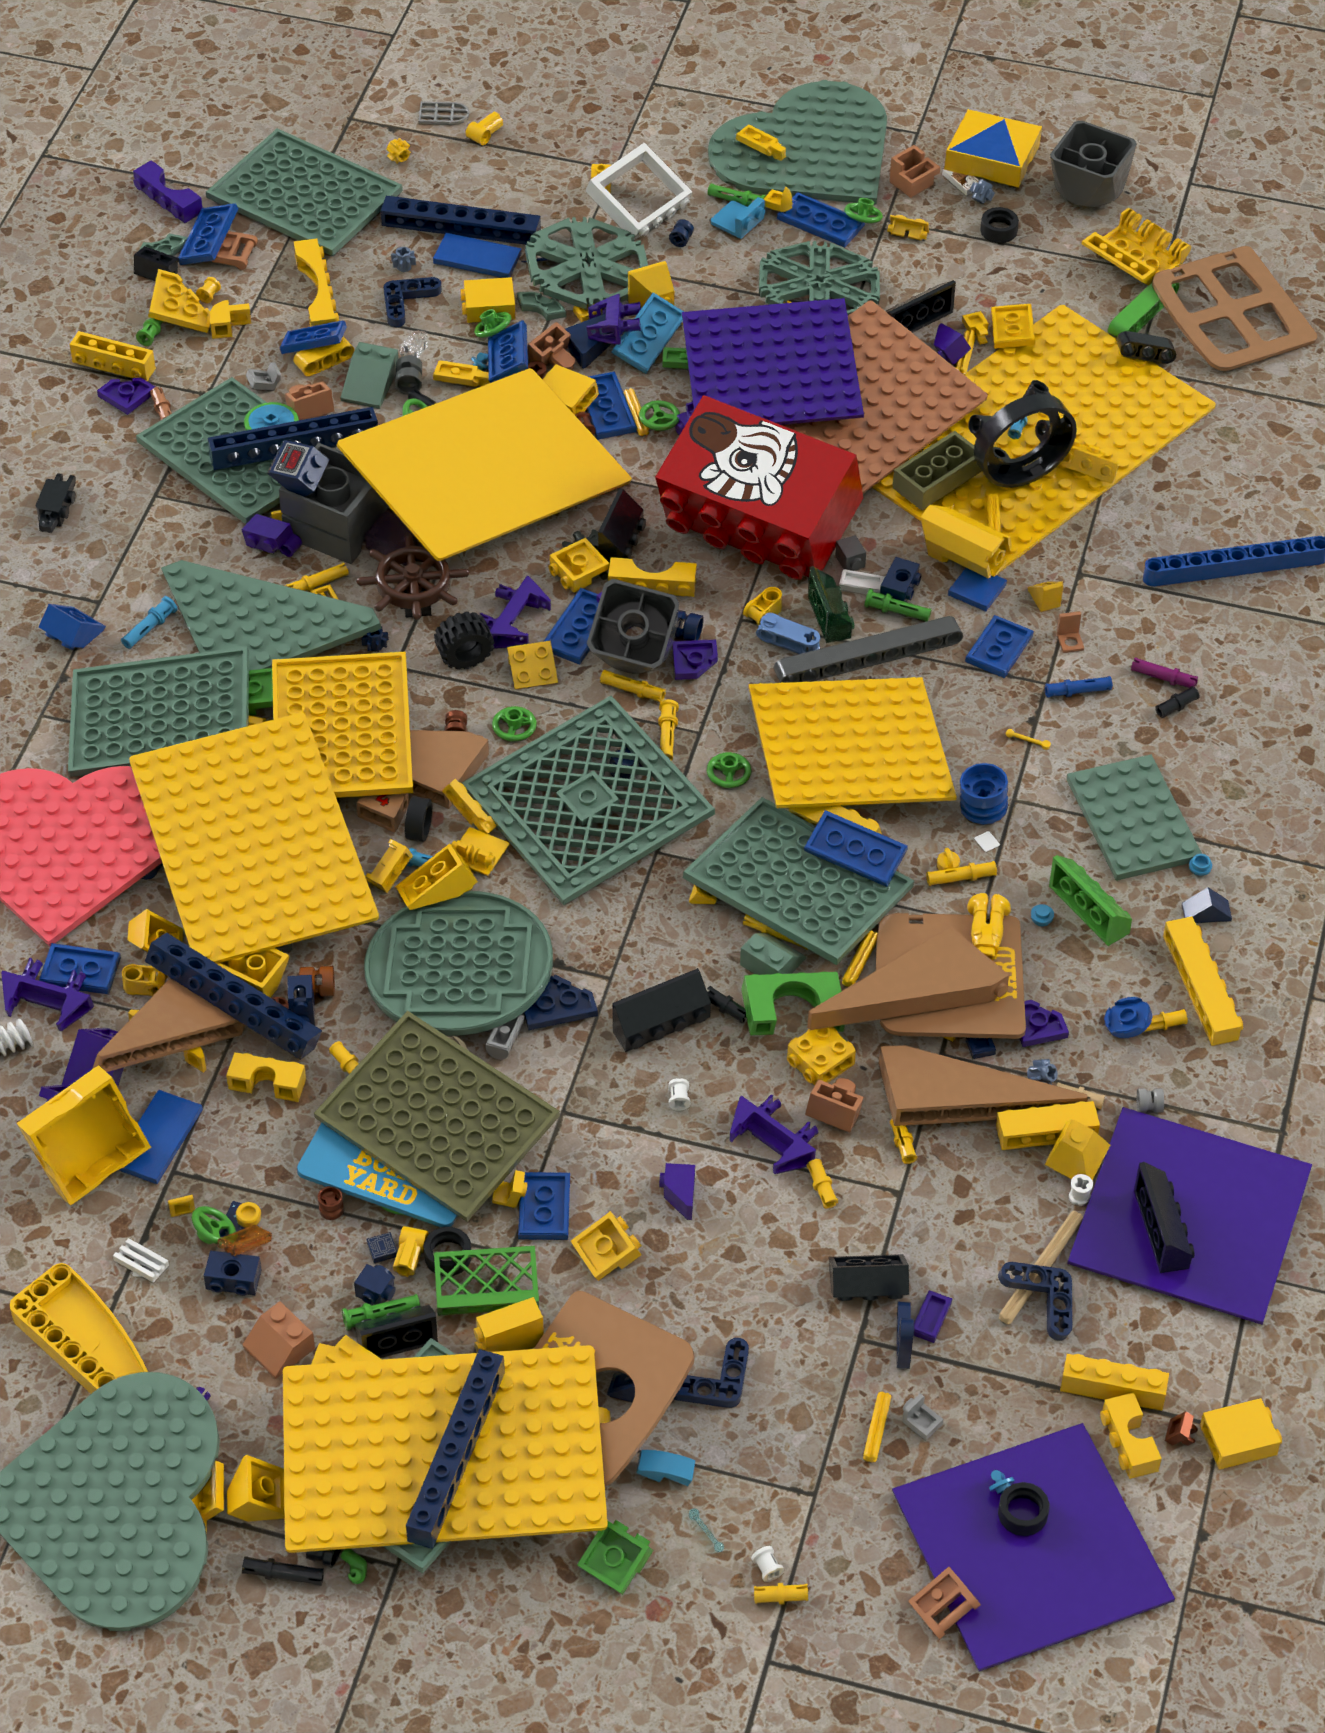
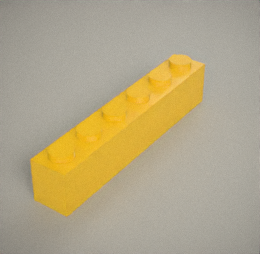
M1192 916L1167 921L1163 934L1164 940L1211 1046L1238 1041L1240 1032L1243 1030V1021L1235 1012L1233 999L1228 997L1225 981L1219 977L1217 963L1212 961L1210 957V949L1208 944L1204 943L1200 926L1196 925Z

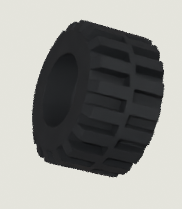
M468 611L462 614L456 613L452 617L449 616L435 630V644L443 662L450 668L455 667V669L460 670L461 668L469 669L471 666L475 667L478 663L484 662L485 658L491 655L490 651L494 649V639L485 619L475 612L469 613Z

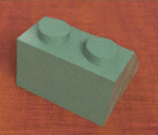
M755 933L741 947L740 965L758 975L792 974L806 959L805 955L768 933Z

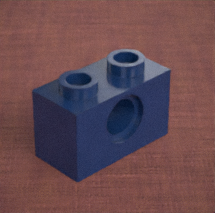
M895 557L881 584L880 594L886 595L888 593L894 599L907 602V600L911 601L914 587L920 584L922 574L919 573L920 564Z
M210 1250L204 1272L206 1290L216 1293L230 1292L241 1296H255L262 1271L260 1256Z

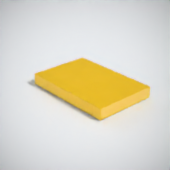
M1031 304L991 307L994 349L1035 345Z

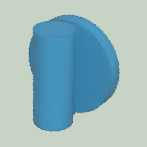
M478 353L477 358L472 356L471 360L474 362V366H478V369L482 371L484 369L489 370L487 364L488 354Z
M994 1470L991 1473V1477L996 1483L991 1485L989 1489L991 1492L996 1491L997 1494H1001L1014 1482V1478L1005 1479L1004 1473Z

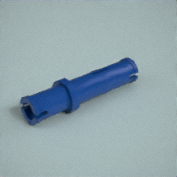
M1107 676L1076 681L1066 679L1064 682L1046 683L1045 695L1047 698L1062 695L1071 697L1072 694L1112 690V678Z

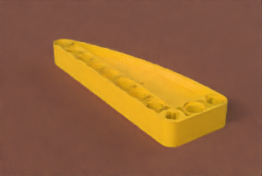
M59 1263L52 1266L10 1301V1310L15 1325L90 1394L116 1378L133 1373L148 1372L133 1342L114 1314L96 1292L69 1265Z

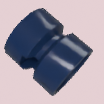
M679 610L674 638L683 636L686 641L699 640L704 623L703 615L695 613L687 615L686 611Z

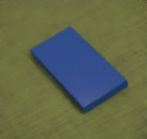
M798 192L792 197V209L777 214V220L844 248L865 226V223L850 218L844 211Z
M236 203L201 209L178 257L180 265L215 260L238 211Z
M446 233L433 257V263L500 278H509L521 256V248Z
M524 320L488 337L490 383L528 369L527 325Z
M615 371L588 376L596 380L599 395L585 410L586 413H589L591 417L590 422L596 429V439L637 432V426Z
M580 588L544 641H551L553 655L579 665L582 663L590 651L587 641L599 604L596 601V593Z
M826 810L804 847L805 852L886 887L889 885L908 850V846Z
M158 1090L138 1122L151 1148L124 1168L119 1169V1171L158 1184L203 1110L202 1105Z

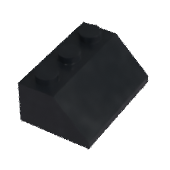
M619 488L598 531V552L609 562V565L611 557L631 558L632 547L637 545L639 533L644 531L646 526L644 509L624 489Z
M904 1254L828 1257L831 1293L833 1298H837L839 1301L853 1300V1297H863L864 1300H876L878 1296H888L889 1299H901L903 1295H909V1265Z
M430 1305L415 1306L410 1310L399 1313L392 1312L380 1318L365 1319L355 1324L358 1343L379 1358L422 1348L430 1338L438 1342L436 1314Z

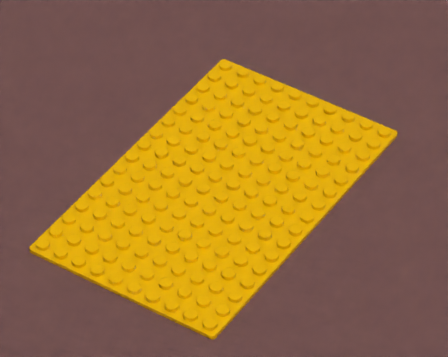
M1059 305L1033 324L1035 345L1000 348L969 370L965 376L988 394L987 400L910 458L912 459L953 431H956L975 445L976 437L970 432L968 427L970 417L972 415L993 416L1007 404L1022 398L1031 382L1038 380L1048 387L1049 393L1062 401L1073 416L1077 426L1075 439L1081 441V445L1099 447L1101 452L1106 453V459L1119 463L1113 483H1108L1058 465L1047 475L1030 484L1005 488L992 484L984 473L980 472L932 504L949 507L988 526L987 496L996 494L999 497L1001 533L1011 538L1012 545L1010 552H1005L1004 556L1008 559L1001 571L1210 413L1216 406L1214 401L1155 363L1124 357L1119 350L1115 337L1065 305ZM1040 412L1027 416V425L1023 427L1019 439H1012L1008 436L1009 427L997 439L994 447L1004 450L1011 459L1029 453L1038 446L1040 441L1035 433L1037 422L1039 420H1049V417ZM1058 412L1060 419L1063 418L1062 415L1064 414ZM894 471L872 487L921 521L920 517L927 508L920 510L893 489Z

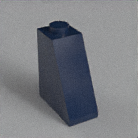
M606 313L565 328L571 334L567 350L582 369L589 366L611 345L610 343L589 339L586 326L605 321ZM599 328L600 334H602V335H603V334H611V333H613V332L602 333L601 328Z

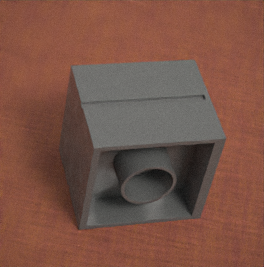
M318 443L315 448L325 455L329 462L313 493L303 497L288 491L283 486L279 488L282 521L290 523L293 533L301 539L302 545L352 564L361 552L363 540L369 529L375 524L381 528L390 518L389 506L341 451Z

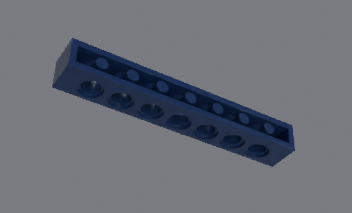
M387 195L381 208L382 226L439 234L450 233L469 238L526 245L527 241L530 242L531 235L541 230V216Z
M373 407L208 437L209 456L213 469L218 470L274 459L284 440L314 447L321 443L334 448L337 447L339 440L378 426V420Z
M165 933L151 942L145 962L299 1060L316 1048L322 1030L172 935Z
M481 1349L478 1350L406 1523L407 1542L433 1549L505 1374L503 1355Z

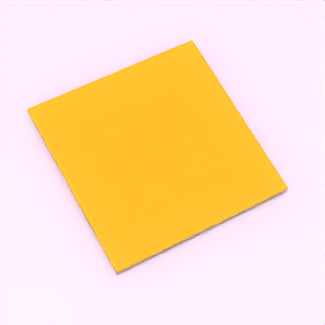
M922 677L748 685L776 808L954 801L957 799Z

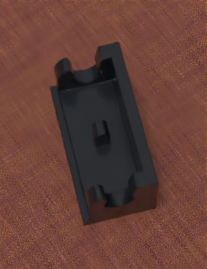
M144 246L134 254V274L156 281L158 269L177 274L179 258Z

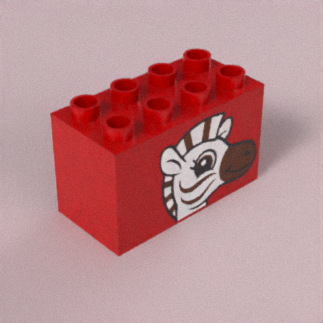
M705 395L702 396L655 476L660 494V502L663 505L666 517V524L671 529L681 534H687L689 530L703 534L704 540L718 549H725L727 545L740 549L741 554L755 564H763L765 560L779 565L782 573L795 580L802 579L803 575L818 580L836 548V541L841 539L863 500L856 454Z

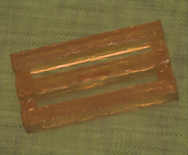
M252 1225L219 1238L217 1248H224L225 1252H231V1255L236 1256L271 1242L272 1233L257 1225Z

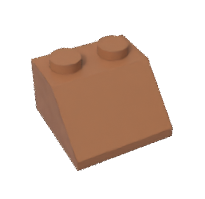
M279 1301L259 1317L244 1341L243 1348L277 1379L283 1374L284 1367L294 1366L315 1349L313 1332Z

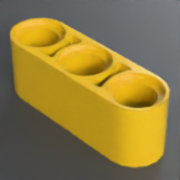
M343 336L340 343L297 352L293 362L305 376L310 377L347 361L352 357L355 349Z

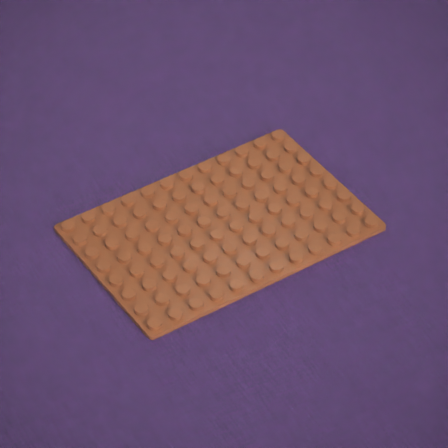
M873 301L866 302L848 316L864 418L782 425L856 454L863 494L986 401L988 396L985 391Z

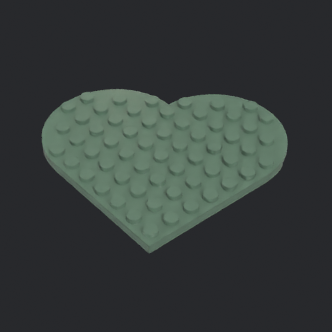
M821 80L803 84L786 92L776 102L772 113L760 111L758 113L746 114L731 119L720 126L709 141V164L714 168L716 175L725 183L730 182L736 185V189L742 191L749 190L752 193L767 195L772 189L783 192L784 188L788 187L792 197L798 192L813 199L858 203L859 198H868L876 204L887 127L886 111L874 95L844 81ZM747 125H751L777 138L781 146L786 148V157L780 161L774 159L772 155L767 156L736 140V134Z
M139 1372L116 1378L90 1394L0 1471V1535L75 1617L93 1627L106 1628L109 1631H131V1628L144 1625L151 1626L178 1610L198 1586L200 1575L204 1565L207 1563L208 1542L205 1523L192 1499L209 1480L215 1459L218 1458L220 1444L217 1420L207 1400L188 1382L165 1373Z

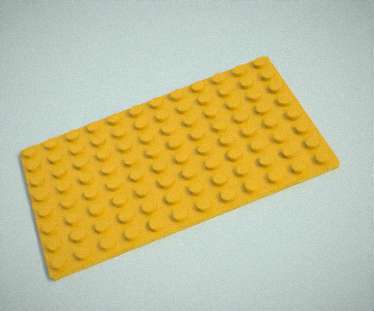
M530 368L351 435L337 442L339 450L437 561H442L627 485L632 479L540 376Z
M305 713L289 715L133 755L129 758L189 947L214 963H220L379 919L378 910Z
M586 1345L492 1352L504 1356L505 1374L436 1542L602 1531L607 1529L594 1348ZM477 1353L284 1367L285 1549L287 1552L295 1553L414 1544L407 1542L406 1523Z

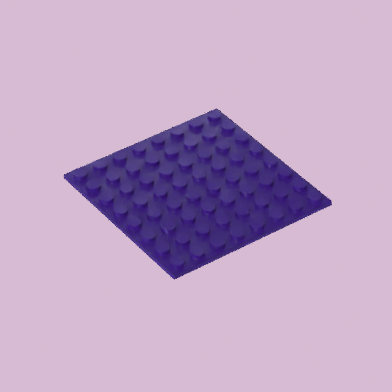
M845 298L682 312L694 410L702 396L705 395L779 425L864 418Z
M1122 1107L1110 1141L1111 1146L1102 1163L1067 1264L1263 1325L1312 1164ZM1139 1162H1146L1164 1171L1168 1182L1171 1181L1173 1183V1197L1175 1202H1179L1181 1209L1180 1219L1182 1223H1186L1188 1231L1187 1240L1194 1247L1195 1256L1191 1259L1189 1269L1160 1273L1134 1193Z
M1083 1423L892 1488L896 1501L933 1578L935 1579L945 1569L950 1567L981 1604L976 1610L971 1609L956 1622L957 1628L979 1672L1175 1601L1173 1593ZM994 1470L1004 1473L1005 1479L1013 1477L1014 1482L1010 1485L1020 1482L1032 1483L1044 1491L1050 1506L1047 1523L1042 1530L1034 1535L1020 1536L1005 1529L998 1516L1002 1493L997 1494L996 1491L991 1492L989 1489L991 1485L996 1483L991 1477V1473ZM1017 1498L1008 1505V1510L1012 1516L1020 1520H1031L1039 1515V1507L1030 1499ZM960 1595L947 1606L950 1613L966 1600L963 1595Z

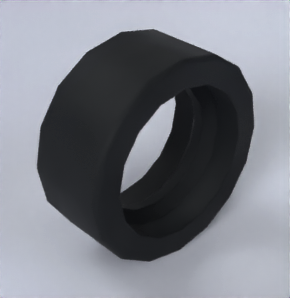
M995 207L988 209L981 218L980 231L982 236L995 243H1006L1013 240L1018 232V216L1008 208ZM993 222H1002L1009 225V227L996 228L991 226L990 224Z
M415 796L411 798L405 819L404 831L406 839L420 842L426 841L432 821L433 805L431 799Z
M441 1227L427 1236L424 1242V1258L427 1267L435 1273L433 1249L439 1244L452 1242L461 1246L462 1250H471V1241L461 1229ZM471 1257L463 1263L466 1267L469 1266ZM440 1260V1268L447 1274L457 1265L453 1260ZM460 1267L452 1276L460 1274L464 1270Z
M1026 1482L1015 1483L1007 1487L1002 1493L998 1516L1001 1524L1011 1533L1020 1536L1034 1535L1042 1530L1047 1523L1050 1503L1047 1495L1038 1486ZM1017 1498L1030 1499L1039 1507V1515L1031 1520H1020L1012 1516L1008 1510V1505Z

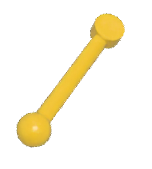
M1012 729L1006 731V736L1009 738L1016 737L1040 745L1044 750L1050 748L1051 743L1048 740H1036L1015 733Z

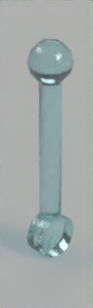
M691 1509L689 1511V1518L696 1520L714 1544L715 1551L722 1552L724 1544L717 1541L701 1520L699 1510Z

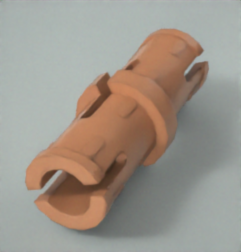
M159 387L153 388L150 391V395L154 401V410L159 414L160 420L172 414L170 410L171 405L165 398L161 387L160 389Z

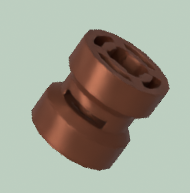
M460 710L449 711L445 715L446 726L444 731L467 732L466 713Z
M327 1186L319 1191L318 1203L321 1216L327 1220H336L341 1217L344 1212V1205L340 1189Z

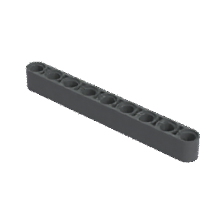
M946 616L783 658L774 664L773 669L780 683L812 682L952 646L962 640L963 633L955 618Z

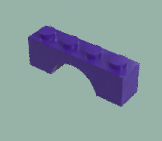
M151 160L133 170L135 187L160 204L163 209L172 213L175 218L187 223L199 215L203 208L202 198L189 188L174 190L165 187L164 169Z

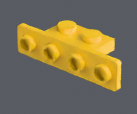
M1076 439L1067 456L1059 464L1060 466L1108 483L1114 482L1119 463L1106 459V453L1101 452L1099 447L1081 445V441Z
M218 1461L214 1462L211 1470L212 1474L205 1486L192 1499L205 1523L206 1534L207 1520L224 1511V1464Z

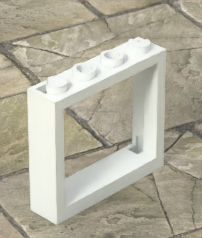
M645 143L592 178L586 188L588 195L622 229L634 234L635 239L647 235L652 227L657 228L665 218H671L679 208L684 209L686 204L690 202L689 198L692 194V191ZM642 161L676 197L638 223L604 187Z

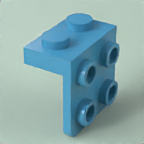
M758 197L748 207L736 201H730L711 218V224L742 239L764 219L765 200Z

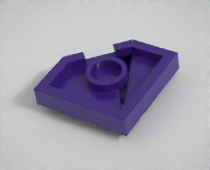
M132 378V381L120 382V379H111L97 390V395L128 415L151 397L150 391L155 386L142 378Z
M716 639L673 641L675 680L698 679L718 662Z
M1033 1000L1024 1001L1026 1031L1025 1035L1019 1038L1022 1047L1068 1038L1069 1031L1061 1013L1055 1010L1050 1012L1040 1007V1003Z

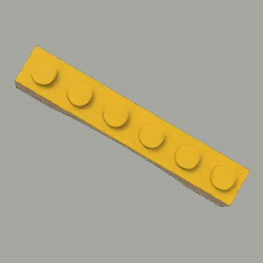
M317 238L294 241L297 268L306 274L318 289L315 300L308 308L310 327L339 321L338 313H334L336 311L335 299H331L333 298L332 286H328L330 285L329 272L325 273L327 271L326 259L322 260L324 258L323 246H319Z

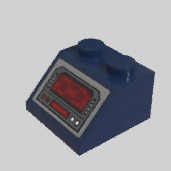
M284 440L267 474L288 491L305 497L315 491L329 459L314 446Z

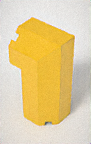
M929 505L920 517L928 556L942 563L950 559L986 578L998 575L1006 564L1008 558L1004 556L1005 552H1010L1012 547L1009 536L949 507Z

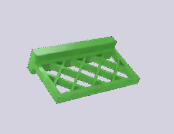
M535 1246L434 1252L438 1316L492 1312L534 1297L539 1307ZM530 1253L531 1262L525 1268H522L514 1261L519 1254ZM495 1255H501L507 1260L499 1270L489 1263ZM469 1257H476L482 1262L474 1272L463 1264ZM440 1259H451L457 1265L447 1274L440 1268ZM510 1264L520 1271V1274L513 1281L502 1274ZM485 1265L495 1273L488 1283L477 1276ZM460 1267L470 1275L462 1285L451 1277ZM530 1268L532 1270V1275L527 1272ZM440 1273L445 1277L442 1281ZM525 1275L532 1281L533 1290H521L515 1284ZM498 1277L509 1284L503 1292H496L490 1287ZM474 1278L484 1287L478 1293L471 1294L465 1287ZM448 1280L458 1288L453 1295L442 1296L441 1287Z

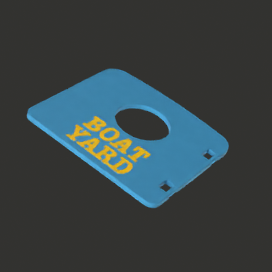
M323 1123L320 1124L298 1163L297 1173L303 1179L325 1187L338 1188L342 1193L435 1226L451 1227L457 1218L455 1213Z

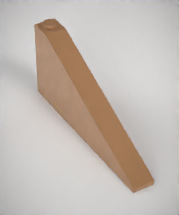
M410 730L413 793L411 794L431 799L433 803L450 809L452 802L445 796L442 789L454 779L462 783L474 776L489 755L488 739L465 731Z
M949 927L809 1010L807 1028L815 1030L991 1002L997 997H1002L1007 992L1009 974L954 928Z
M170 978L97 1054L92 1069L99 1065L103 1070L109 1072L240 1036L245 1025Z
M905 1045L882 1046L880 1048L878 1064L894 1126L997 1120L998 1112L1005 1110L1048 1107L1054 1104H1074L1079 1101L1087 1102L1088 1100L1087 1094L917 1048Z

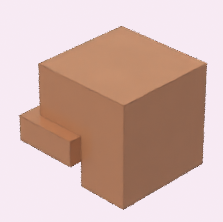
M915 145L892 157L889 182L910 198L934 184V176L940 173V166L928 157L924 159L925 152Z

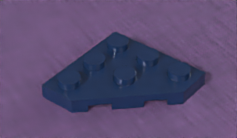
M554 975L550 977L544 992L538 1000L523 1014L528 1031L596 1017L598 1016V1009L591 991L585 988L581 990L574 987L570 981Z

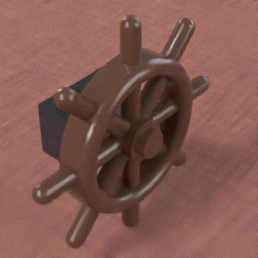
M408 535L405 537L406 547L396 549L386 556L375 549L370 550V557L380 562L376 570V576L359 577L356 581L359 586L377 585L382 599L375 604L374 608L376 611L380 612L387 605L392 604L400 607V609H405L406 618L413 617L419 620L421 616H432L431 605L440 599L450 605H456L458 602L457 598L447 593L450 587V578L468 577L470 572L468 569L450 570L445 559L442 561L435 560L425 547L414 546L413 537ZM416 561L423 563L419 566L416 564ZM407 562V566L405 567L400 564ZM432 566L438 570L427 572ZM391 569L398 573L387 575ZM440 579L436 585L428 581ZM398 583L395 588H391L388 584Z

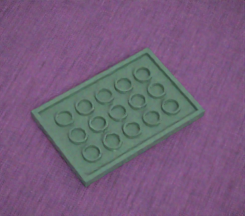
M1152 754L1067 774L1066 780L1116 881L1189 864L1196 854H1202Z

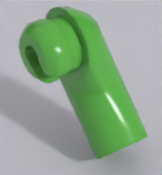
M345 1549L341 1554V1558L350 1565L348 1578L355 1584L362 1583L367 1576V1562L352 1549Z

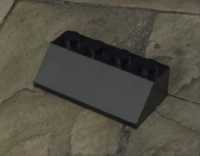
M952 280L929 288L886 310V312L913 333L953 313L956 282Z
M697 968L612 1003L613 1033L624 1051L627 1052L710 1018L711 1002L699 969Z
M1139 1162L1134 1193L1160 1273L1189 1269L1191 1259L1195 1256L1192 1243H1188L1187 1226L1180 1219L1181 1209L1179 1202H1175L1173 1197V1183L1171 1181L1168 1182L1164 1171L1146 1162Z

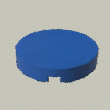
M1127 997L1114 1003L1115 1006L1109 1007L1104 1017L1107 1030L1118 1038L1138 1036L1149 1027L1153 1018L1149 1004L1138 997Z

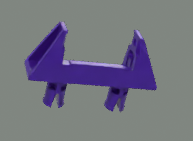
M616 294L588 307L589 319L600 316V309L606 307V309H602L603 314L606 313L605 321L586 326L589 339L619 345L621 344V335L624 332L641 331L640 318L622 320L626 316L637 315L641 310L640 302L622 305L620 294ZM599 328H601L602 333H608V332H613V333H611V334H603V335H602V334H600Z
M526 576L516 590L499 584V588H496L495 597L507 601L510 600L497 619L480 613V615L483 616L490 629L495 643L493 644L494 649L524 645L529 643V634L518 631L511 624L514 623L525 605L538 609L544 608L550 611L551 600L529 576Z
M29 958L22 975L2 970L4 1005L9 1017L12 1016L14 1007H17L19 1001L24 999L27 1002L61 1011V1016L56 1025L59 1031H63L94 1007L90 995L79 992L86 979V975L81 971L77 975L76 971L72 970L66 987H60L35 980L43 966V963L38 959L34 963L32 958Z
M741 1095L730 1130V1142H733L739 1134L742 1135L749 1130L752 1135L781 1155V1158L773 1164L774 1174L805 1168L809 1161L815 1159L816 1149L807 1142L818 1134L819 1131L816 1126L810 1129V1122L808 1121L794 1134L770 1116L781 1107L779 1099L773 1102V1095H770L757 1107Z

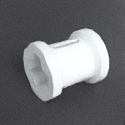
M683 1078L671 1080L668 1083V1090L671 1092L669 1107L677 1111L689 1108L691 1104L687 1092L689 1090V1082Z
M1078 1174L1071 1179V1191L1068 1197L1072 1204L1085 1206L1089 1203L1090 1191L1093 1187V1181L1089 1176Z
M772 1546L760 1548L751 1557L753 1563H757L764 1582L775 1580L784 1573L783 1566L778 1564L773 1555L774 1550Z

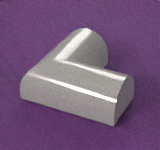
M519 1015L499 1027L486 1031L491 1033L486 1042V1051L491 1057L500 1060L508 1057L524 1023L523 1015Z

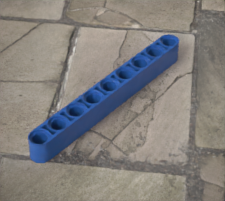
M1313 536L1154 557L1145 562L1143 582L1148 586L1155 587L1320 565L1325 563V537Z

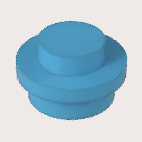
M1196 854L1189 862V869L1196 875H1207L1212 870V862L1207 855Z
M1039 904L1031 910V919L1037 926H1047L1054 918L1053 909L1047 905Z

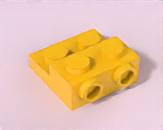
M586 538L549 555L550 565L548 568L550 573L554 577L558 575L564 589L570 588L573 593L580 590V588L591 585L593 577L609 570V562Z
M611 1211L571 1240V1243L597 1281L601 1280L618 1266L621 1269L625 1268L642 1255L638 1250L642 1246L634 1234L629 1236L626 1232L629 1228L627 1223L621 1216L616 1218Z

